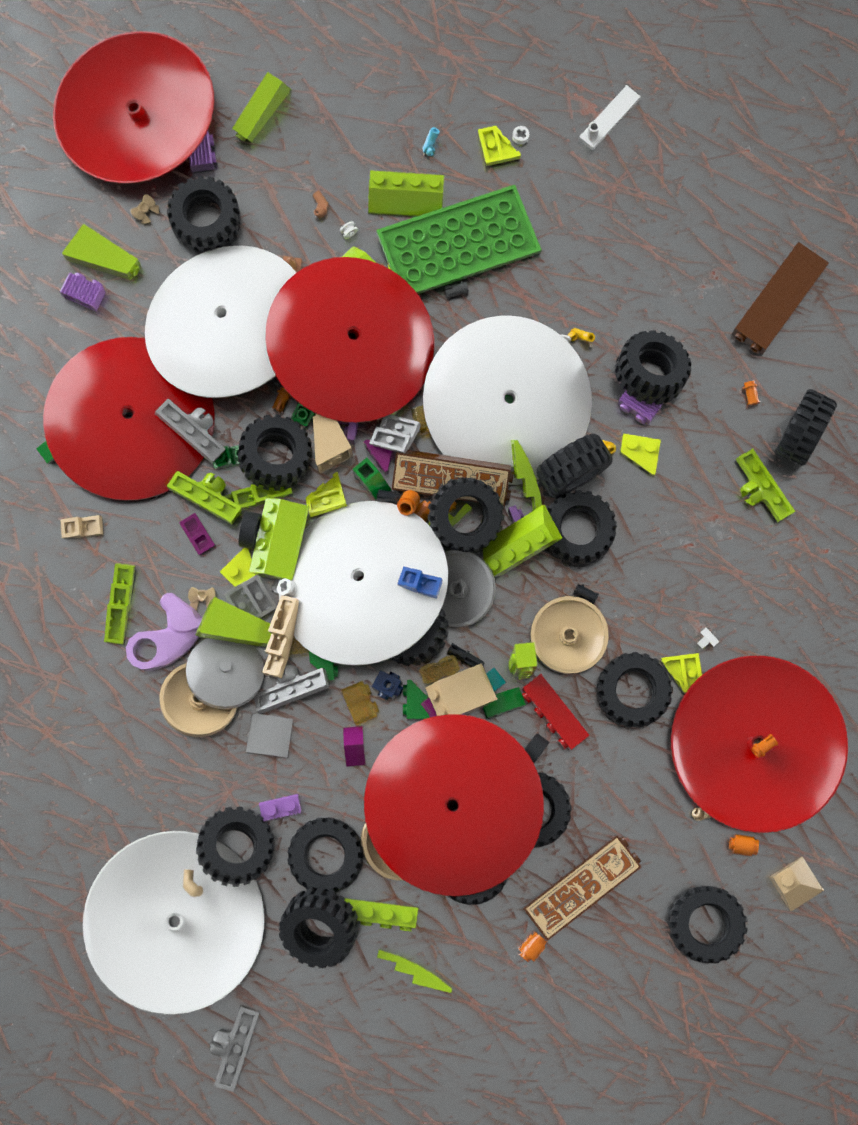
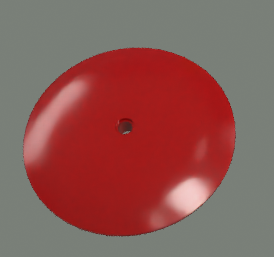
M150 31L126 32L106 38L80 55L61 80L53 107V123L56 137L64 153L80 170L97 179L112 183L131 184L158 178L186 161L204 139L211 124L214 110L213 84L209 72L200 57L178 39Z
M335 257L304 267L287 280L279 290L267 317L265 332L266 348L270 364L279 382L302 406L332 420L355 423L368 422L386 417L398 411L412 400L422 388L433 361L434 332L430 316L423 301L401 276L389 268L370 260L354 257ZM348 334H354L356 336V340L350 339L348 337Z
M120 337L109 339L89 346L79 352L63 366L55 377L44 405L43 427L48 448L60 469L83 489L115 500L151 498L169 491L167 485L177 471L189 477L204 458L155 415V411L167 399L171 400L188 415L196 408H202L205 410L203 413L205 416L209 413L213 418V424L207 430L208 434L213 436L215 423L213 399L184 392L170 384L158 372L151 361L145 338ZM126 413H133V416L131 418H124V415Z
M744 656L716 665L701 675L690 686L679 703L674 716L671 732V751L675 770L681 784L691 799L705 813L720 823L735 829L755 833H768L786 830L807 821L830 801L839 787L845 772L848 756V737L845 722L836 701L816 677L798 665L783 659L769 656ZM771 734L777 740L778 745L767 751L764 757H756L751 749L754 747V740L759 739L762 741Z
M448 714L426 718L412 724L398 733L383 748L368 776L364 795V814L367 830L377 853L396 875L412 886L430 893L445 896H462L490 889L506 880L522 866L533 850L540 834L544 814V797L540 777L533 761L513 736L484 719L461 714ZM450 800L458 802L459 807L457 810L452 811L448 808Z

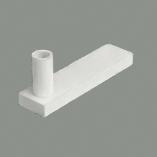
M626 85L601 114L589 124V127L579 136V140L593 151L640 100L641 96Z

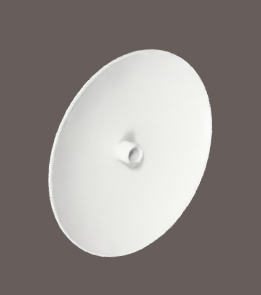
M250 246L216 248L201 253L183 263L160 286L147 313L145 324L146 346L151 361L158 372L178 389L196 396L209 398L240 395L260 387L276 375L270 364L266 348V322L274 298L287 280L296 273L294 269L277 255Z
M495 316L478 320L465 326L442 345L426 375L423 408L428 430L443 455L511 465V471L514 472L511 440H518L529 459L536 480H539L537 468L544 460L569 443L585 436L591 417L592 392L588 374L582 360L573 347L560 334L532 319L517 316ZM505 395H511L514 400L513 403H507L504 399ZM513 476V482L508 483V485L522 484V479H516Z
M382 501L350 503L346 507L327 512L312 522L304 530L293 580H291L297 586L295 594L291 597L299 600L294 637L313 654L330 662L343 665L378 663L397 656L414 645L429 630L439 615L448 586V566L445 552L440 540L436 537L431 527L415 513L402 515L397 505ZM403 566L422 570L423 574L442 578L443 582L437 599L398 586L397 583ZM364 576L361 581H357L359 577Z
M186 831L160 832L132 842L117 852L101 869L92 884L86 900L83 914V936L86 951L95 972L115 995L142 1010L161 1014H181L210 1006L225 997L240 984L248 974L259 953L264 932V907L256 880L253 879L247 885L242 883L239 887H233L232 884L224 886L221 885V881L217 880L214 882L211 880V876L209 874L206 875L202 871L203 866L198 863V855L196 854L198 833ZM217 841V852L224 860L231 863H243L236 853ZM184 870H194L193 881L203 888V894L200 897H192L184 890ZM172 917L180 919V924L177 927L169 925Z

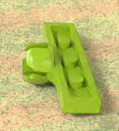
M754 449L749 450L736 459L749 479V482L740 489L742 498L751 494L750 498L745 500L748 505L753 506L759 502H764L777 522L795 512Z
M179 471L175 473L167 485L169 490L231 525L234 523L242 511V507L221 495L226 487L225 481L221 477L217 476L215 478L214 473H207L202 481L197 482Z

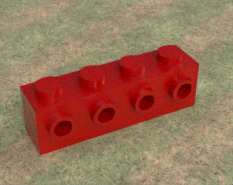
M542 674L522 688L524 693L521 695L527 703L532 702L535 706L534 712L540 719L544 718L548 723L546 727L552 734H557L560 738L558 742L564 750L568 748L571 751L590 736Z

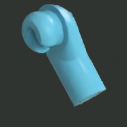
M435 127L431 128L422 148L424 154L432 156L435 153L433 145L440 132Z

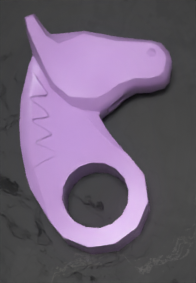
M166 593L160 599V605L167 614L168 627L162 630L138 632L128 641L126 646L127 659L138 669L153 671L171 665L184 656L199 638L195 634L203 617L173 593ZM144 641H153L157 646L155 657L148 662L139 661L136 656L138 646Z

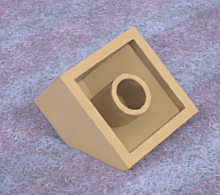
M802 856L769 877L790 911H793L824 891Z

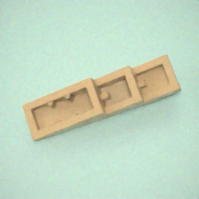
M283 595L280 597L268 629L271 637L265 650L269 654L262 671L265 675L282 679L294 637L299 605L297 598Z

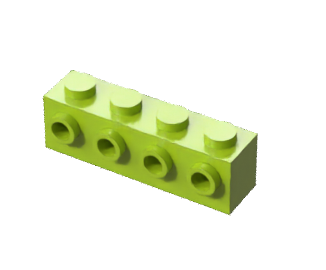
M535 642L514 644L509 659L510 673L513 672L514 677H518V680L530 679V676L534 674L537 668Z
M345 898V901L347 903L350 902L353 906L352 911H356L357 920L360 921V925L372 926V923H380V928L392 929V925L400 926L399 930L411 931L412 928H416L418 907Z

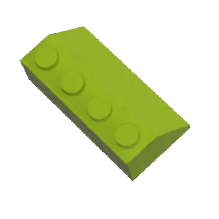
M370 170L368 214L417 217L441 209L443 206L444 175Z
M266 498L249 569L250 573L258 574V576L263 578L281 580L286 578L293 580L309 506L283 499Z
M540 506L501 532H498L496 534L497 538L494 541L491 540L489 546L483 548V560L490 567L494 577L501 576L563 539L546 506Z

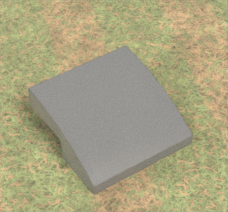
M388 415L383 417L380 427L375 428L369 444L405 454L413 443L421 424L418 421Z
M258 574L223 594L229 604L258 618L277 608Z
M252 713L246 752L287 758L293 719Z

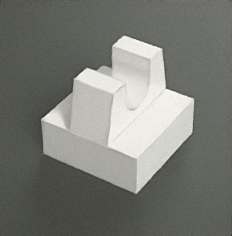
M705 628L700 632L704 637L697 644L703 649L708 643H711L714 647L719 640Z

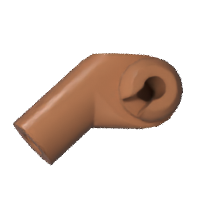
M316 191L312 195L318 203L316 210L314 209V215L322 218L327 214L329 203L320 191Z

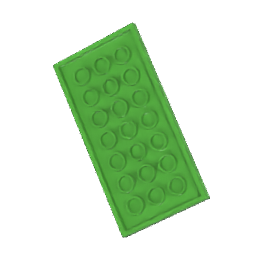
M515 184L376 230L390 269L406 280L417 294L539 254L542 251Z

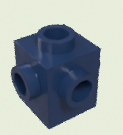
M380 670L371 687L379 692V697L388 701L389 698L394 700L395 697L400 696L403 691V682L399 680L400 676L390 671L388 674Z

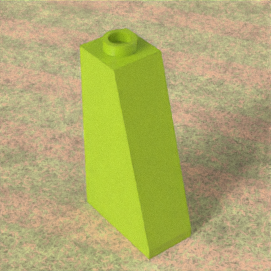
M267 72L232 129L237 132L235 136L244 142L246 139L252 142L290 93L291 88Z
M85 224L81 226L62 252L65 260L128 280H131L140 271L141 264L136 257Z
M216 597L210 600L195 634L198 637L259 647H267L271 637V633L268 631L270 623Z

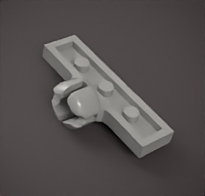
M167 399L155 411V415L213 464L225 451V448L207 432L213 424L211 415L208 413L205 416L203 414L205 410L202 408H196L189 415L185 414L171 400Z
M286 665L282 679L277 678V685L257 693L254 697L257 712L262 714L329 688L326 670L320 668L300 676L299 669L296 666Z
M240 1006L231 1032L226 1033L218 1030L214 1033L213 1041L221 1044L211 1042L209 1051L212 1055L222 1058L214 1083L215 1087L234 1092L259 1016L258 1011Z

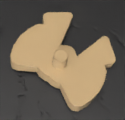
M144 195L142 202L137 207L132 208L130 212L134 218L141 220L142 224H146L151 221L145 213L149 209L158 214L159 206L155 205V201L151 196Z
M191 587L188 592V598L191 602L190 606L195 610L198 608L199 601L203 602L205 600L206 607H208L210 600L216 597V591L213 587L208 590H198Z

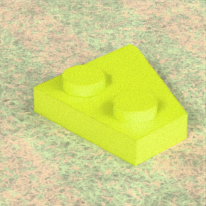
M497 126L478 129L486 166L521 159L520 152L514 149L511 142L502 135Z
M623 433L620 454L632 460L638 467L645 469L651 476H655L661 440Z
M335 472L332 475L333 478L325 484L322 483L316 491L311 492L305 498L311 517L347 506L338 472Z
M243 548L220 571L234 587L255 576V574L249 572L252 561L249 549Z
M699 653L661 658V662L684 695L690 686L702 675Z

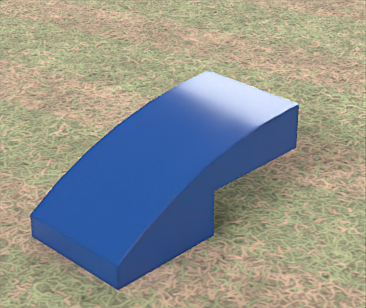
M403 566L397 584L410 591L437 599L443 580L440 577L423 574L422 570Z

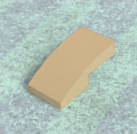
M100 515L60 519L63 539L103 535L102 516Z

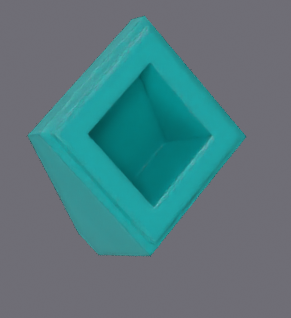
M495 668L486 673L494 692L506 683Z

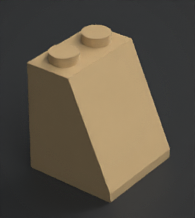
M315 414L316 416L313 417L315 461L318 472L321 474L352 458L353 453L338 422Z
M482 663L436 681L426 687L437 716L448 714L467 715L497 700Z

